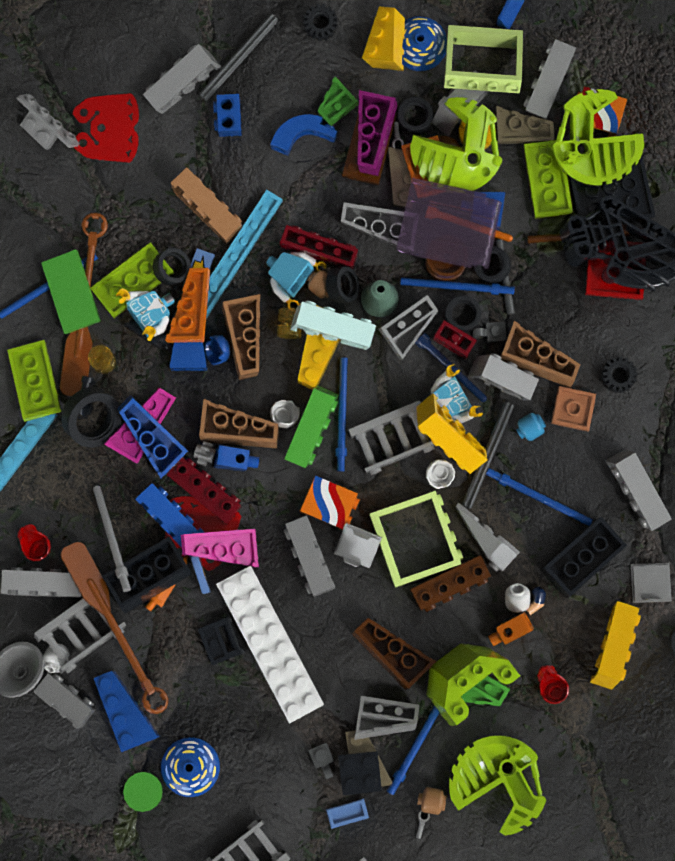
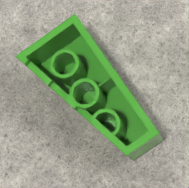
M320 386L313 389L285 460L304 468L308 464H313L316 454H314L315 448L320 447L322 443V432L324 429L327 430L331 419H329V416L337 407L338 401L336 400L339 394Z

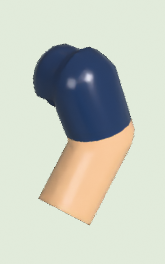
M535 587L532 591L534 601L526 610L529 615H532L544 606L546 593L541 587Z

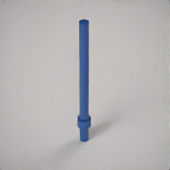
M96 254L94 256V261L98 259ZM87 257L84 258L83 260H81V261H82V264H83V267H84V270H85V267H86V259H87ZM48 282L0 311V318L6 317L49 290Z
M401 278V285L490 292L491 295H499V293L514 294L515 287L500 286L497 283L486 285Z
M340 358L338 448H336L335 456H337V472H345V457H347L345 436L348 358Z
M490 468L487 470L486 475L499 481V484L505 487L507 485L590 526L593 519L511 479L505 473L502 475Z
M435 706L401 767L395 771L392 785L387 790L388 793L394 795L400 783L405 780L408 768L440 713Z

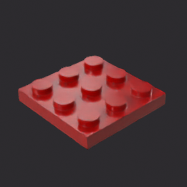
M607 241V246L602 251L599 248L598 252L612 255ZM627 241L628 247L643 244L641 242ZM618 254V258L621 261H625L624 255ZM610 258L588 259L585 295L635 300L643 299L644 289L629 288L616 283L609 284L603 280L602 272ZM646 260L637 261L646 266ZM609 270V274L612 277H616L615 271Z

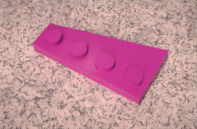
M158 388L141 406L161 424L176 397ZM125 422L104 443L107 447L136 464L144 453Z
M255 529L181 535L183 555L255 568L259 567Z

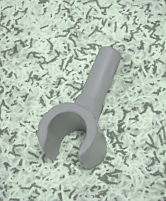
M394 122L395 138L392 141V145L395 148V141L400 140L401 146L404 145V142L400 138L399 123Z
M422 811L418 813L419 827L416 838L421 839L425 822L430 818L428 813L427 819L423 820L420 817Z

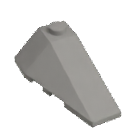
M458 503L455 508L485 558L489 561L488 565L496 572L498 570L504 571L520 552L500 535L494 536V532L488 525L480 524L478 522L479 519Z

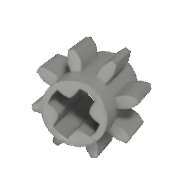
M203 441L202 445L197 444L194 458L198 459V464L206 466L207 462L213 463L216 449L212 448V443Z

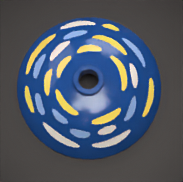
M419 16L405 20L404 39L402 41V48L404 49L402 65L413 71H427L436 67L446 55L447 36L444 29L439 23L427 17ZM422 37L424 40L419 42L417 38Z
M194 737L180 739L174 742L164 753L161 763L162 777L166 785L178 795L184 797L200 796L209 791L218 779L220 772L218 755L214 748L202 739ZM187 764H191L193 766V770L191 772L186 770Z

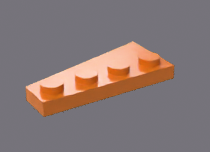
M209 268L189 269L182 290L181 300L177 304V312L172 319L170 332L165 339L167 343L204 342L210 279Z

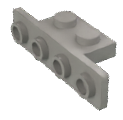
M23 94L17 97V100L29 110L20 126L46 150L50 149L57 138L68 148L77 147L80 144L76 140L75 135L68 132L60 121L54 119L46 108L41 107L32 95Z

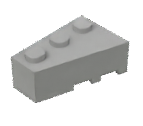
M452 88L449 92L450 95L448 97L444 96L439 101V108L432 120V124L446 136H450L454 126L457 123L460 124L462 120L444 104L447 99L454 97L467 98L465 102L469 103L471 100H475L478 102L477 106L487 95L488 91Z
M426 295L378 329L399 360L406 356L423 330H425L436 315L438 309L429 296Z
M494 353L476 356L468 374L469 378L477 377L485 381V385L490 386L491 384L501 389L502 392L521 400H531L539 381L538 378L534 377V373L528 370L522 371L517 368L518 365L509 361L506 363L501 360L502 357Z
M48 673L34 690V693L50 707L56 709L63 718L66 717L73 723L72 726L76 729L82 728L95 712L96 708L93 707L95 703L86 696L84 699L79 696V690L74 686L69 685L68 687L63 683L64 679L57 673Z
M361 696L354 740L415 730L419 705Z

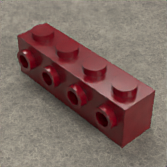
M286 225L280 241V246L283 249L292 252H304L316 260L336 267H350L353 269L358 256V249L354 245L342 244L330 237H321L316 232L303 231L302 228L295 225Z
M188 457L186 460L181 458L166 475L225 524H228L242 508L239 504L241 500L233 494L230 496L224 492L226 488L219 482L214 484L210 481L211 476L203 469L199 472L195 468L196 464Z

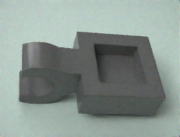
M505 322L486 323L485 329L476 328L472 331L473 338H486L487 343L507 341Z
M327 743L308 750L315 768L322 767L326 779L333 777L329 763L334 760Z

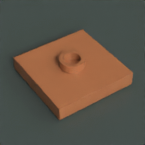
M558 386L551 424L589 432L596 394Z

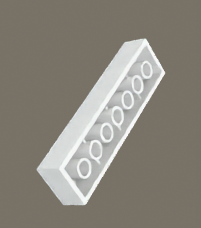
M249 566L217 583L216 585L289 724L323 706L324 703L253 568Z

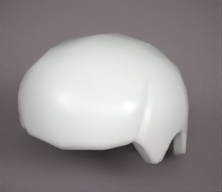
M290 400L277 401L270 409L272 422L277 423L281 428L293 426L300 417V408Z
M444 459L434 460L426 469V478L428 483L436 489L448 487L455 478V470L452 464Z

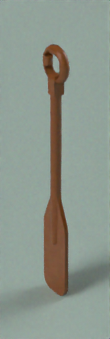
M97 212L86 215L82 221V230L89 237L85 267L89 286H91L97 239L103 236L108 228L106 218ZM91 217L93 219L102 218L103 220L100 228L102 231L98 234L97 232L88 233L86 230L89 224L87 220ZM88 326L71 332L66 340L60 390L67 396H72L81 390L82 376H89L93 344Z
M75 542L66 546L61 551V559L83 599L107 620L141 682L140 685L144 690L142 696L143 707L151 714L162 713L168 706V696L161 688L153 687L114 619L110 608L108 586L86 546L81 542ZM156 691L160 693L159 696L164 701V705H160L153 710L150 708L149 701H146V696Z

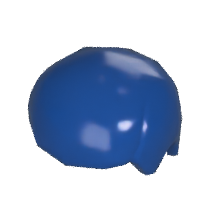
M211 336V340L205 343L207 359L212 365L222 364L230 357V344L224 336Z

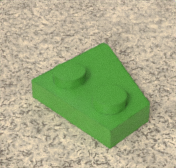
M334 77L329 91L324 96V102L321 103L317 112L319 116L323 117L326 124L332 126L359 105V103L347 88Z
M488 675L463 694L461 698L467 703L501 706L510 688Z

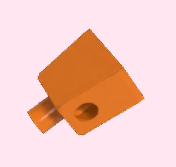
M523 612L497 626V632L488 637L493 646L504 642L506 645L533 631L534 627L527 614ZM511 628L513 631L510 635L505 633V630Z

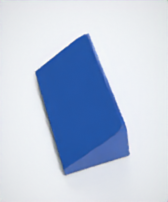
M507 0L497 18V26L503 29H510L524 0Z

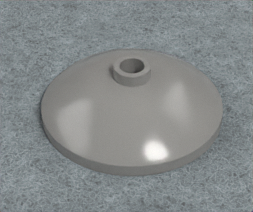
M16 642L0 652V695L9 698L19 697L31 691L38 684L44 672L45 662L42 652L35 645L29 642Z

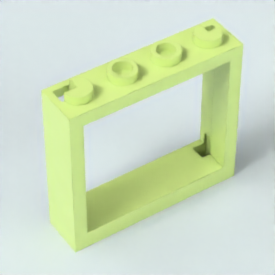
M448 25L444 88L520 93L523 30ZM453 44L516 49L515 76L452 71Z
M436 491L370 513L369 515L376 535L382 537L380 547L395 588L461 565V560H463L460 549L456 550L454 544L457 541L454 531L449 530L447 524L450 523L447 512L443 513L441 506L444 503L441 495H437ZM432 499L453 561L401 579L379 517Z

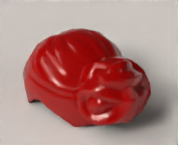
M32 524L22 526L19 529L18 538L25 557L31 561H40L47 557L51 549L48 537L38 532Z
M552 665L541 666L537 676L543 700L550 704L562 702L569 694L567 681L557 674L555 667Z

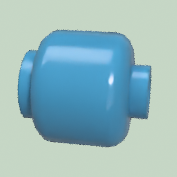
M529 413L518 420L519 428L516 430L522 439L526 438L528 441H533L544 434L546 424L539 414Z

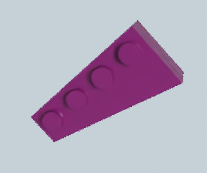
M359 90L358 168L362 173L379 175L397 109V102L394 97Z

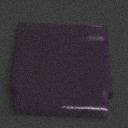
M412 178L396 250L405 254L471 268V265L475 267L482 265L484 269H488L502 202L486 198L487 194Z

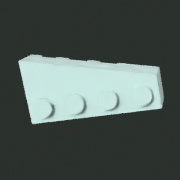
M312 301L302 302L296 308L290 330L297 332V329L300 328L311 336L322 334V337L326 340L337 341V339H341V343L364 350L370 348L376 325L371 324L372 321L364 318L358 320L353 318L352 314L345 312L339 314L330 307L320 308Z

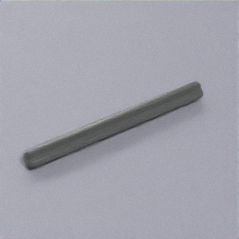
M269 14L200 92L201 98L207 101L278 22V18L275 15Z
M509 402L504 403L485 448L487 461L476 469L463 500L462 506L471 509L513 411L514 405Z

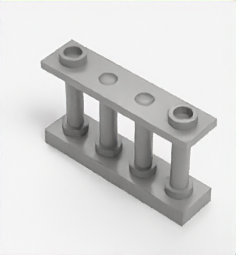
M420 400L348 429L351 439L356 438V440H359L368 461L369 467L364 470L366 474L374 475L381 472V468L418 452L424 451V453L435 449V445L432 441H429L427 434H422L417 427L416 406L421 403ZM406 416L412 418L423 444L413 449L401 424V418ZM389 423L394 425L405 451L394 456L383 430L384 425ZM372 430L374 433H377L387 457L386 460L376 463L366 439V433Z
M84 599L34 633V638L37 642L41 640L46 641L63 663V666L59 669L61 674L65 671L69 673L77 667V662L110 638L114 637L116 639L112 630L101 637L85 615V609L91 605ZM98 612L100 616L103 618V620L106 622V624L109 626L105 617L100 612ZM74 617L81 621L95 640V643L87 649L69 626L70 623L68 621ZM125 622L119 625L122 633L125 632L123 630L126 627ZM58 628L63 630L80 653L72 660L67 657L53 638L54 634L52 632Z
M255 820L247 826L249 830L212 860L208 857L204 861H218L220 858H223L225 861H235L229 854V851L237 845L250 861H260L244 840L253 832L272 856V861H289L291 857L287 851L283 854L281 851H277L260 828L264 821L258 822Z

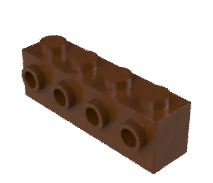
M480 555L412 588L410 591L420 611L425 609L428 612L436 608L435 604L440 601L444 604L453 600L452 595L458 592L460 595L471 591V586L477 584L479 587L487 583V578L491 577Z

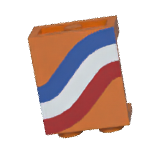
M584 86L582 92L578 91L577 95L582 93L585 96V91L592 90L594 93L597 92L595 89ZM617 96L616 100L594 114L593 128L608 132L607 137L616 136L626 106V98Z
M315 476L300 513L315 517L343 531L345 524H350L352 517L349 515L352 509L356 510L360 499H357L358 493Z

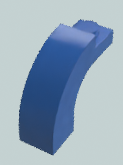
M299 115L289 119L278 128L270 145L272 150L289 156L293 144L300 137L315 135L335 143L337 131L331 125H322L323 117Z

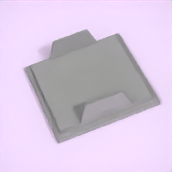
M346 523L334 554L343 557L344 562L352 566L362 565L370 568L382 537Z
M669 563L630 564L633 603L672 602Z

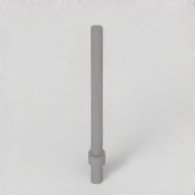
M95 486L93 491L116 565V576L120 579L123 592H128L131 590L127 578L129 574L121 558L101 487Z

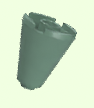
M385 280L370 282L364 287L361 294V303L364 310L369 315L375 317L390 315L395 311L399 301L396 288Z

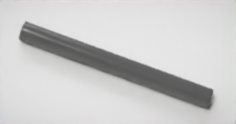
M496 240V246L504 250L503 240ZM497 254L499 268L501 271L503 268V259L501 258V256ZM509 275L502 280V286H510ZM504 294L507 315L515 314L512 294Z

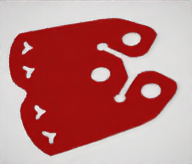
M131 93L91 97L76 106L73 110V115L80 123H87L93 117L95 111L100 112L91 121L90 131L96 141H99V144L95 145L87 133L81 132L76 136V140L79 142L81 139H85L87 145L85 147L80 145L74 147L79 153L90 159L130 163L134 159L139 141L134 126L139 120V109L137 101ZM86 109L88 111L87 116H81L80 110ZM99 124L105 125L106 128L103 132L98 131L97 127ZM130 136H132V139H131V140H132L133 143H131L130 141H128V139L130 138Z
M181 496L170 500V502L174 500L176 503L184 502L180 506L182 508L180 513L183 516L188 514L195 522L193 526L197 530L201 528L205 533L237 530L242 517L237 512L235 517L228 524H225L194 497ZM191 503H193L194 505H198V506L192 508ZM167 532L165 534V538L170 536ZM171 537L176 548H181L179 544ZM200 558L202 566L208 571L215 569L223 563L222 561L214 560L210 564L205 558Z

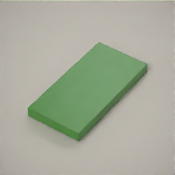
M73 250L41 262L64 334H69L101 322L78 250Z

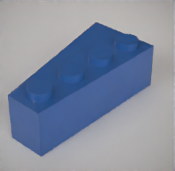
M131 395L117 408L160 478L188 452Z
M152 483L135 500L145 508L181 548V535L205 533L201 528L197 530L193 526L195 522L188 514L183 516L180 513L182 508L174 500L170 502L166 498L169 494L161 486L157 488Z
M110 671L94 678L121 752L160 737L115 671Z

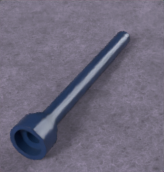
M424 333L415 344L419 348L428 350L447 369L452 363L431 344L430 337ZM452 366V371L454 373L457 370H459L455 366ZM461 371L455 375L481 402L487 400V396Z

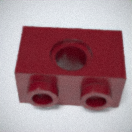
M445 320L433 338V341L465 360L477 341Z

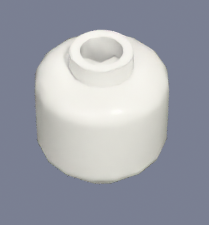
M519 583L509 586L505 592L506 607L516 613L526 611L530 606V590Z
M58 644L64 651V653L67 655V657L70 659V653L68 651V648L62 644ZM49 646L43 655L44 668L49 673H60L59 669L63 666V663Z

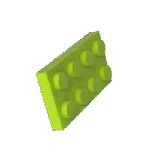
M556 140L529 143L523 146L535 219L573 213L567 173L560 167L551 149L552 144Z
M151 242L90 288L113 318H116L127 309L126 302L128 301L120 304L119 300L122 297L116 296L120 289H126L128 292H150L161 283L154 275L152 267L153 260L159 252ZM163 260V268L166 274L171 276L174 274V271Z
M45 340L8 349L24 422L62 412Z

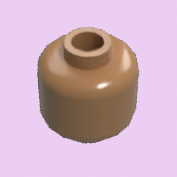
M320 270L317 273L312 272L308 277V289L320 299L329 297L326 290L328 273L324 270Z
M426 787L423 793H419L417 805H421L423 813L439 815L441 811H445L447 795H444L441 789Z

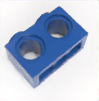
M239 94L217 95V101H213L214 113H217V119L214 120L215 131H218L219 137L242 136ZM226 103L232 105L228 110L222 108ZM227 121L233 123L229 128L223 127V124Z

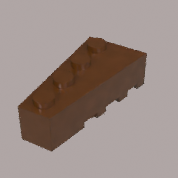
M369 618L352 633L405 690L409 689L436 662Z

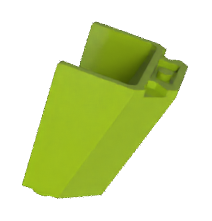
M461 643L430 667L426 695L450 726H455L466 719L469 714V708L461 698L463 694L491 673L502 684H511L520 675L508 659L489 647Z

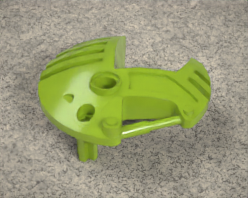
M596 89L597 93L588 90L585 91V96L580 93L564 104L565 113L561 127H559L556 142L551 146L560 167L573 179L588 185H602V182L611 184L613 179L616 181L622 179L624 173L626 176L632 171L633 164L637 165L644 149L643 134L593 138L594 114L618 98L615 92ZM570 113V140L563 141ZM579 144H582L585 148L583 154L578 152Z
M462 97L448 98L444 104L465 123L463 147L413 135L410 144L411 158L415 168L416 165L419 167V175L423 179L425 176L428 179L427 183L433 186V183L437 185L436 189L442 191L445 188L447 193H467L482 187L492 179L502 163V158L499 156L498 141H496L495 123L497 118L483 104L478 107L476 106L477 101L471 100L468 103L465 102L467 98ZM489 125L492 138V154L484 151ZM471 153L476 156L474 164L468 162V156Z
M496 735L473 742L474 746L472 748L467 746L464 749L466 753L463 756L459 754L457 766L453 764L451 770L454 774L453 782L449 778L451 800L459 811L503 783L513 803V807L499 832L505 836L524 830L520 828L521 826L525 825L528 827L533 823L529 821L530 819H537L546 803V798L542 795L539 781L538 756L528 745L515 738ZM505 762L512 764V770L509 773H504L502 770V765ZM528 766H531L537 796L533 794L522 774V770Z

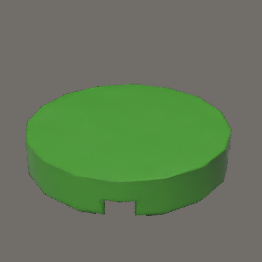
M136 773L125 783L123 790L124 800L135 811H150L162 799V784L158 777L152 773Z

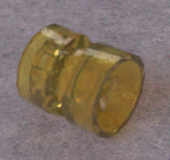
M295 308L279 309L278 321L281 324L277 328V337L285 339H300L302 337V329L298 328L297 332L290 330L296 311Z
M97 345L88 354V361L96 372L107 374L115 368L116 358L108 347Z

